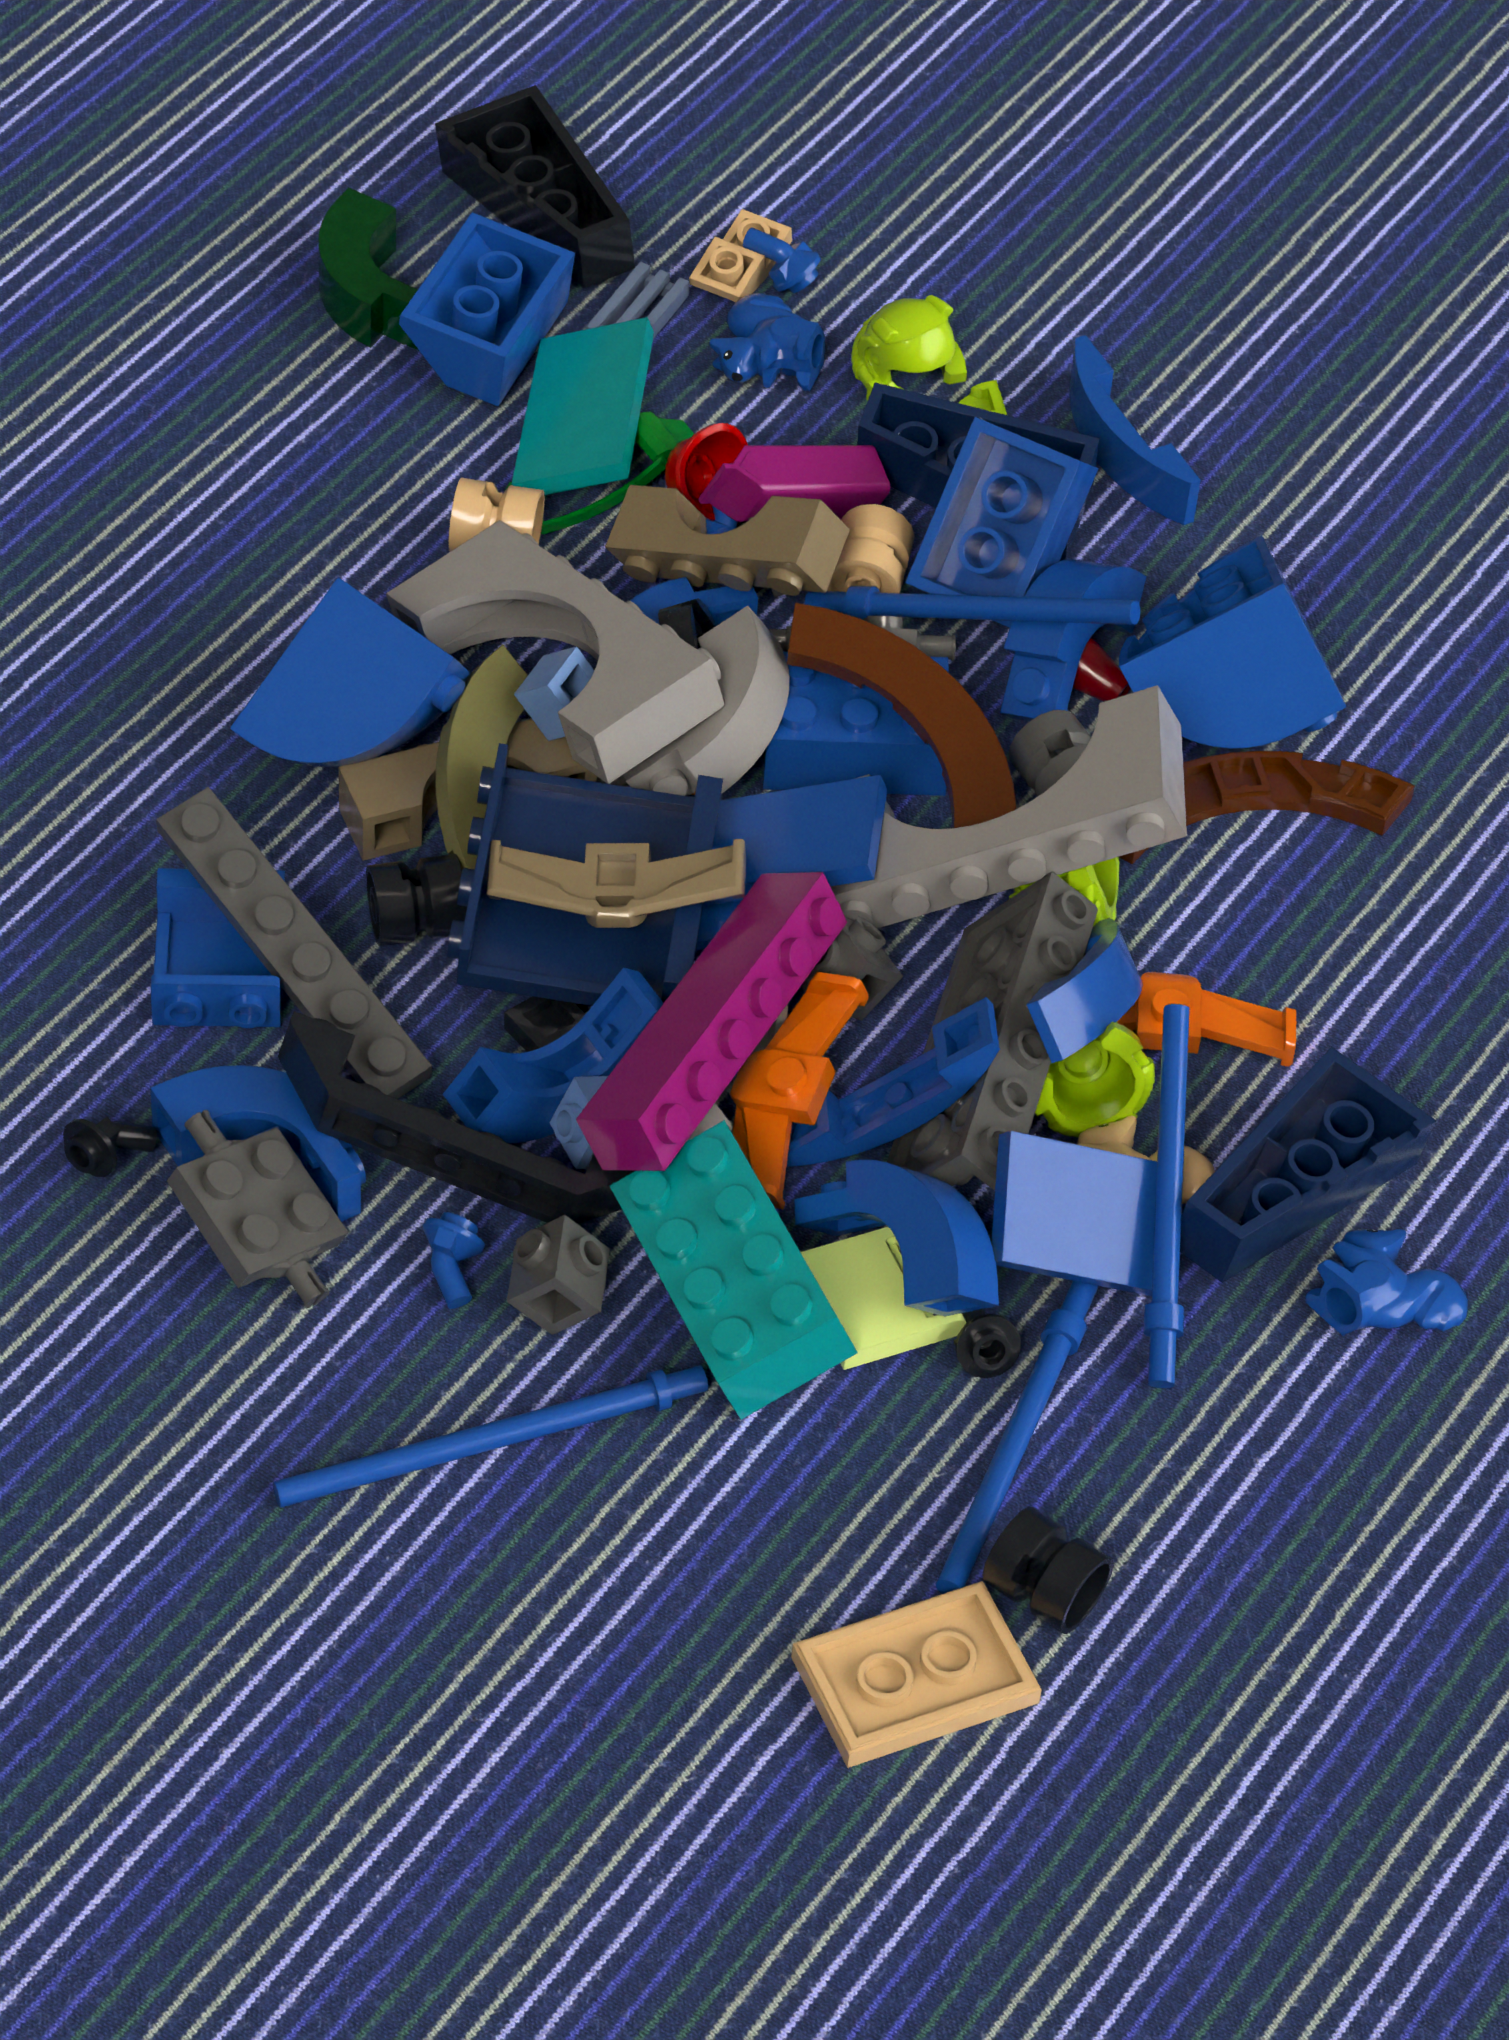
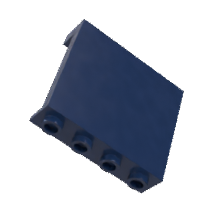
M499 743L495 767L483 766L480 777L477 803L487 805L485 818L473 816L470 828L467 854L477 855L475 869L463 868L457 905L467 907L465 921L453 919L450 931L447 957L458 959L457 985L593 1006L624 967L639 971L664 1003L694 964L704 902L647 914L643 923L631 928H596L587 922L585 915L500 898V900L490 899L487 896L490 842L492 840H500L501 845L504 847L585 863L586 843H649L651 862L712 850L723 778L698 775L695 797H688L506 768L508 744Z

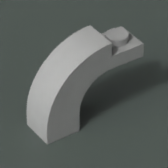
M746 606L697 638L701 648L707 650L719 666L721 678L718 680L725 706L623 774L625 781L631 788L689 796L696 791L698 775L723 778L722 794L754 765L771 742L787 705L790 680L789 669L779 641L749 606Z

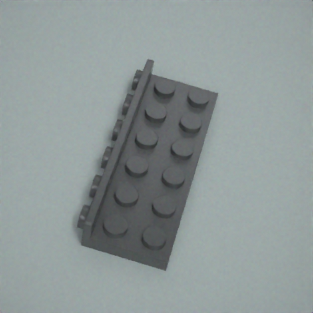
M1050 872L1042 879L964 928L932 1026L987 997L994 1005L1000 1050L981 1078L955 1103L930 1121L894 1140L887 1160L888 1163L936 1177L951 1186L955 1184L959 1186L964 1185L975 1175L995 1190L999 1134L1008 1131L1029 1134L1051 1060L1028 1010L1027 1003L1045 983L1068 976L1082 960L1098 912L1095 904L1055 873ZM932 1028L923 1054L935 1048Z

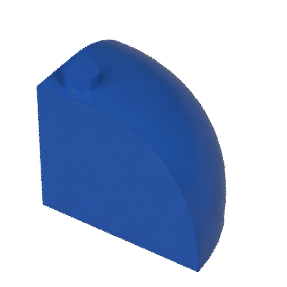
M1262 535L1198 572L1197 575L1200 580L1195 584L1194 590L1178 601L1175 594L1170 593L1142 619L1147 630L1139 640L1135 635L1127 637L1121 648L1119 667L1133 693L1158 685L1181 724L1182 737L1200 744L1221 748L1262 746L1279 741L1303 729L1306 732L1319 730L1333 722L1337 717V712L1347 707L1332 673Z
M337 577L230 729L259 749L293 763L319 767H337L354 764L382 756L404 745L425 730L443 712H447L453 707L462 695L465 682L472 673L453 656Z

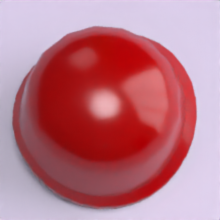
M716 423L701 429L692 437L679 442L670 452L666 463L665 482L667 488H676L706 518L714 520L712 505L700 504L698 498L723 463H732L742 448L748 445L744 435L733 425Z

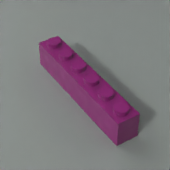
M824 872L761 874L576 1118L602 1170L665 1171L847 924L841 906Z

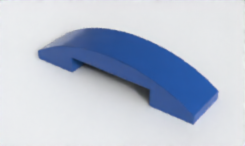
M1086 335L1077 337L1075 339L1070 376V407L1078 432L1099 438L1097 463L1122 489L1148 508L1182 525L1194 522L1201 480L1172 443L1150 449L1110 398L1114 370Z
M1107 918L1099 921L1092 928L1085 951L1086 955L1068 976L1045 983L1027 1003L1028 1010L1051 1063L1064 1060L1104 1033L1106 1027L1111 1022L1116 1023L1127 1013L1141 994L1142 980L1119 926L1113 919Z
M985 997L932 1026L935 1048L839 1100L828 1090L814 1126L792 1122L787 1167L828 1162L873 1149L913 1131L950 1107L981 1078L1000 1050L993 1003Z

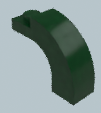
M348 188L329 208L320 226L318 237L319 291L323 305L332 320L344 332L370 348L384 335L418 350L399 325L401 313L418 289L388 276L379 269L396 251V208Z

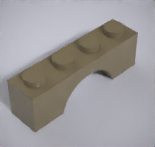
M629 485L605 548L624 565L623 571L639 581L653 583L657 578L678 579L687 577L690 585L693 587H701L704 582L724 584L739 591H750L752 586L772 588L782 594L796 596L799 595L800 591L826 593L850 529L820 499L771 496L763 508L743 525L728 532L707 534L706 517L676 488Z
M532 719L514 724L507 741L508 755L506 768L596 782L597 776L572 759L566 737L548 741ZM439 742L424 744L413 749L339 767V810L363 861L422 846L424 827L428 819L438 809L436 797V758Z

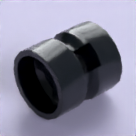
M456 854L420 858L414 869H409L403 861L367 865L366 889L374 937L378 946L413 942L418 931L423 930L432 939L450 936L453 919L465 921L467 907L457 905L462 870Z
M1028 1506L1020 1511L1000 1534L985 1562L982 1576L985 1583L1014 1602L1030 1599V1610L1033 1615L1062 1634H1068L1086 1619L1097 1604L1110 1580L1114 1562L1113 1558L1082 1538H1075L1069 1542L1066 1541L1064 1526L1035 1507Z

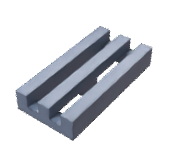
M639 262L588 323L586 329L643 318L646 309L658 295H661L663 298L647 316L654 331V339L688 298L690 281L679 278L675 284L669 282L670 273L659 270L655 276L651 275L650 265Z

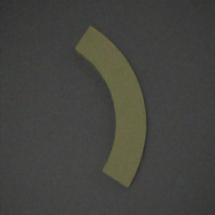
M503 644L473 670L472 675L465 682L462 695L453 705L449 720L443 726L440 734L436 758L438 816L447 853L457 855L461 870L463 868L475 869L477 855L467 854L473 816L485 818L487 805L477 803L483 766L495 767L499 743L507 744L509 734L524 710L514 693L528 675Z

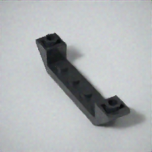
M296 1011L293 1012L278 1058L317 1131L546 1223L566 1215L579 1224L622 1210L610 1185L636 1170H602L594 1153H592L583 1174L568 1168L557 1159L541 1157L508 1144L495 1134L478 1132L444 1118L435 1110L416 1107L386 1095L370 1084L356 1083L341 1077L356 1035L338 1029L327 1020L311 1018Z

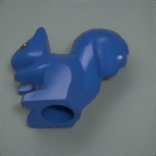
M754 293L736 301L731 306L726 320L729 329L736 337L715 338L709 342L710 347L719 355L712 362L713 367L723 371L728 379L738 383L749 381L758 374L763 377V386L765 388L772 386L779 373L796 376L798 385L804 391H810L824 365L825 335L819 323L808 321L792 313V309L784 304L781 298Z
M1358 1229L1347 1232L1342 1241L1335 1243L1333 1246V1250L1343 1263L1333 1260H1325L1320 1263L1317 1270L1324 1281V1285L1322 1288L1312 1289L1305 1297L1306 1303L1342 1336L1370 1327L1398 1328L1413 1321L1421 1328L1438 1329L1443 1332L1454 1326H1459L1466 1319L1468 1312L1467 1296L1460 1284L1449 1274L1427 1268L1406 1274L1394 1263L1406 1238V1231L1403 1229L1391 1231Z

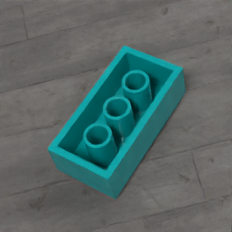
M725 1120L688 1140L665 1171H634L610 1185L612 1192L716 1381L741 1420L858 1353Z

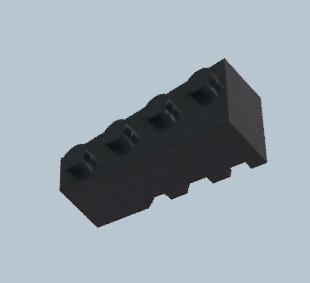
M536 85L435 123L442 172L509 227L575 252L572 279L583 288L635 268L629 218Z

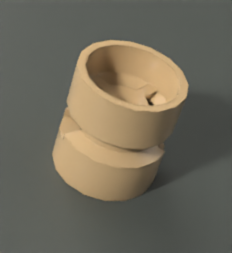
M460 478L451 512L449 552L499 520L520 534L528 533L539 545L544 515V490L510 485L504 493H500L493 482Z
M867 504L850 509L841 519L850 531L827 591L847 592L851 586H875L879 589L880 593H900L915 538L912 525L902 514L890 507Z

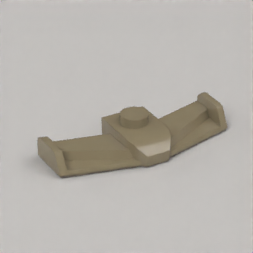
M733 839V845L654 862H651L649 843H586L585 863L504 847L501 845L500 840H492L490 842L487 896L490 899L500 900V898L585 915L587 922L596 928H631L643 923L647 914L732 897L733 899L744 898L746 879L745 841L743 839Z

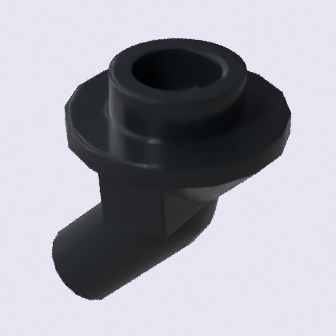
M105 1117L99 1123L86 1119H74L65 1126L63 1132L64 1151L69 1162L80 1172L88 1173L95 1177H106L116 1168V1147L152 1152L157 1141V1129L153 1126L111 1121L108 1117Z
M984 1309L962 1313L967 1323L958 1333L957 1339L953 1341L956 1357L964 1370L975 1377L981 1378L1000 1376L1009 1370L1018 1359L1021 1349L1020 1334L1013 1323L1001 1315L985 1314Z

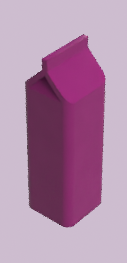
M745 445L732 463H723L698 500L700 504L713 505L733 520L749 521L748 518L754 517L771 496L820 499L841 520L850 509L867 504L880 505L890 492V482L873 445Z

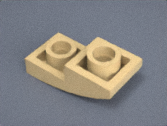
M741 209L723 239L714 237L689 277L690 285L734 302L746 295L752 294L768 277L770 270L776 262L766 258L765 255L743 247V240L747 231L753 227L791 244V227Z

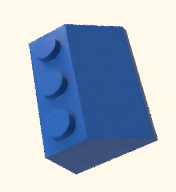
M472 212L401 313L399 325L446 386L499 406L538 348L540 339L546 336L568 303L575 252Z

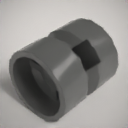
M1052 710L1037 716L1016 734L1010 745L1009 758L1012 765L1027 785L1034 789L1038 797L1068 772L1085 750L1091 736L1074 714L1067 710Z

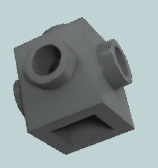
M858 917L855 921L846 918L847 924L805 979L801 988L806 992L808 984L816 972L860 979L869 994V999L865 1006H858L851 1017L862 1021L901 980L903 975L882 949L886 940L879 930L864 918Z
M566 1215L539 1228L527 1231L524 1235L517 1238L513 1250V1265L507 1302L551 1335L600 1313L606 1287L610 1248Z

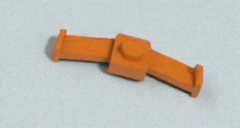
M816 972L810 980L805 994L766 1048L754 1052L744 1062L729 1093L736 1105L732 1134L772 1204L777 1209L784 1210L785 1207L783 1190L792 1122L815 1125L836 1073L830 1059L823 1057V1055L857 1007L865 1006L869 999V994L863 982L858 978Z
M1161 972L1144 973L1141 976L1143 987L1139 998L1127 1013L1117 1021L1118 1024L1127 1027L1131 1031L1135 1030V1034L1139 1037L1143 1049L1162 1051L1164 1006L1182 1004L1190 1008L1188 1053L1198 1054L1201 1037L1280 1058L1282 1066H1291L1293 1064L1296 1048V1009L1285 1007L1281 1012L1202 990L1198 979L1190 975Z

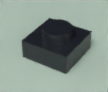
M532 996L504 1012V1029L526 1052L546 1046L563 1036L584 1017L585 1013L575 1003Z

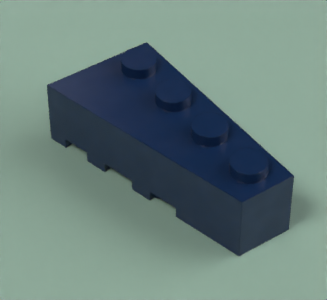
M874 383L858 426L857 445H873L890 482V487L934 508H937L974 417L1096 467L1099 438L879 383ZM1094 480L1060 561L1066 560L1069 557Z
M1331 1046L1187 1201L1181 1216L1180 1253L1223 1283L1416 1165L1437 1120Z

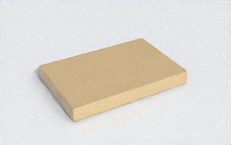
M983 1581L793 1643L791 1658L847 1768L1039 1704L1042 1689Z

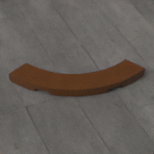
M795 603L787 665L826 673L854 684L859 688H863L866 685L893 703V710L914 729L925 744H930L937 755L943 769L942 776L950 799L952 828L983 823L1016 810L1013 780L1006 756L995 731L977 703L955 678L917 647L881 627L827 608Z
M1231 752L1183 762L1186 826L1211 817L1241 811L1292 810L1340 819L1383 836L1411 802L1415 785L1388 773L1350 761L1341 760L1339 766L1326 762L1302 759L1303 753ZM1149 848L1119 856V858L1133 864Z

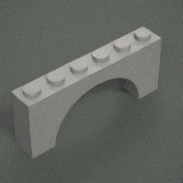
M500 520L386 593L391 611L395 617L448 654L490 640L510 637H541L577 646L597 659L596 668L587 685L568 705L558 711V715L572 759L608 784L725 706L718 684L721 672L717 662L707 650L694 648L679 638L670 626L666 624L659 625L644 615L640 608L632 601L624 602L610 593L598 579H589L575 570L566 558L561 555L555 557L540 547L528 533L520 534Z
M1158 685L1099 703L1098 719L1093 735L1081 756L1068 772L1032 801L1014 811L983 823L950 829L916 827L895 819L894 812L886 801L875 880L831 886L845 918L855 921L858 917H861L870 922L874 927L881 928L1033 883L1042 879L1050 872L1059 875L1186 837L1181 724Z

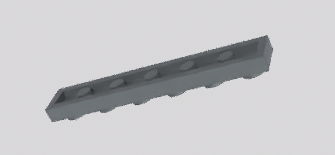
M209 787L156 819L159 834L271 975L280 978V986L302 1014L311 1018L327 1020L338 1029L356 1035L344 1067L357 1083L370 1084L378 1088L382 1093L399 1099L432 1077V1065Z

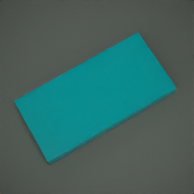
M648 317L540 339L512 479L513 486L544 490V495L629 478L654 331Z

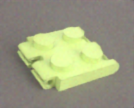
M889 1227L800 1252L858 1352L840 1363L844 1370L956 1337L967 1323L962 1313L946 1317L934 1316L933 1313L904 1306L902 1255L899 1251L898 1241Z

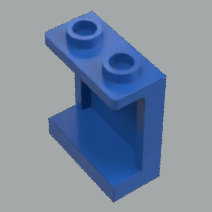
M158 868L155 961L150 987L152 1025H174L178 1027L237 1026L242 1028L281 1027L282 987L280 986V978L271 975L188 869ZM276 870L285 881V871Z

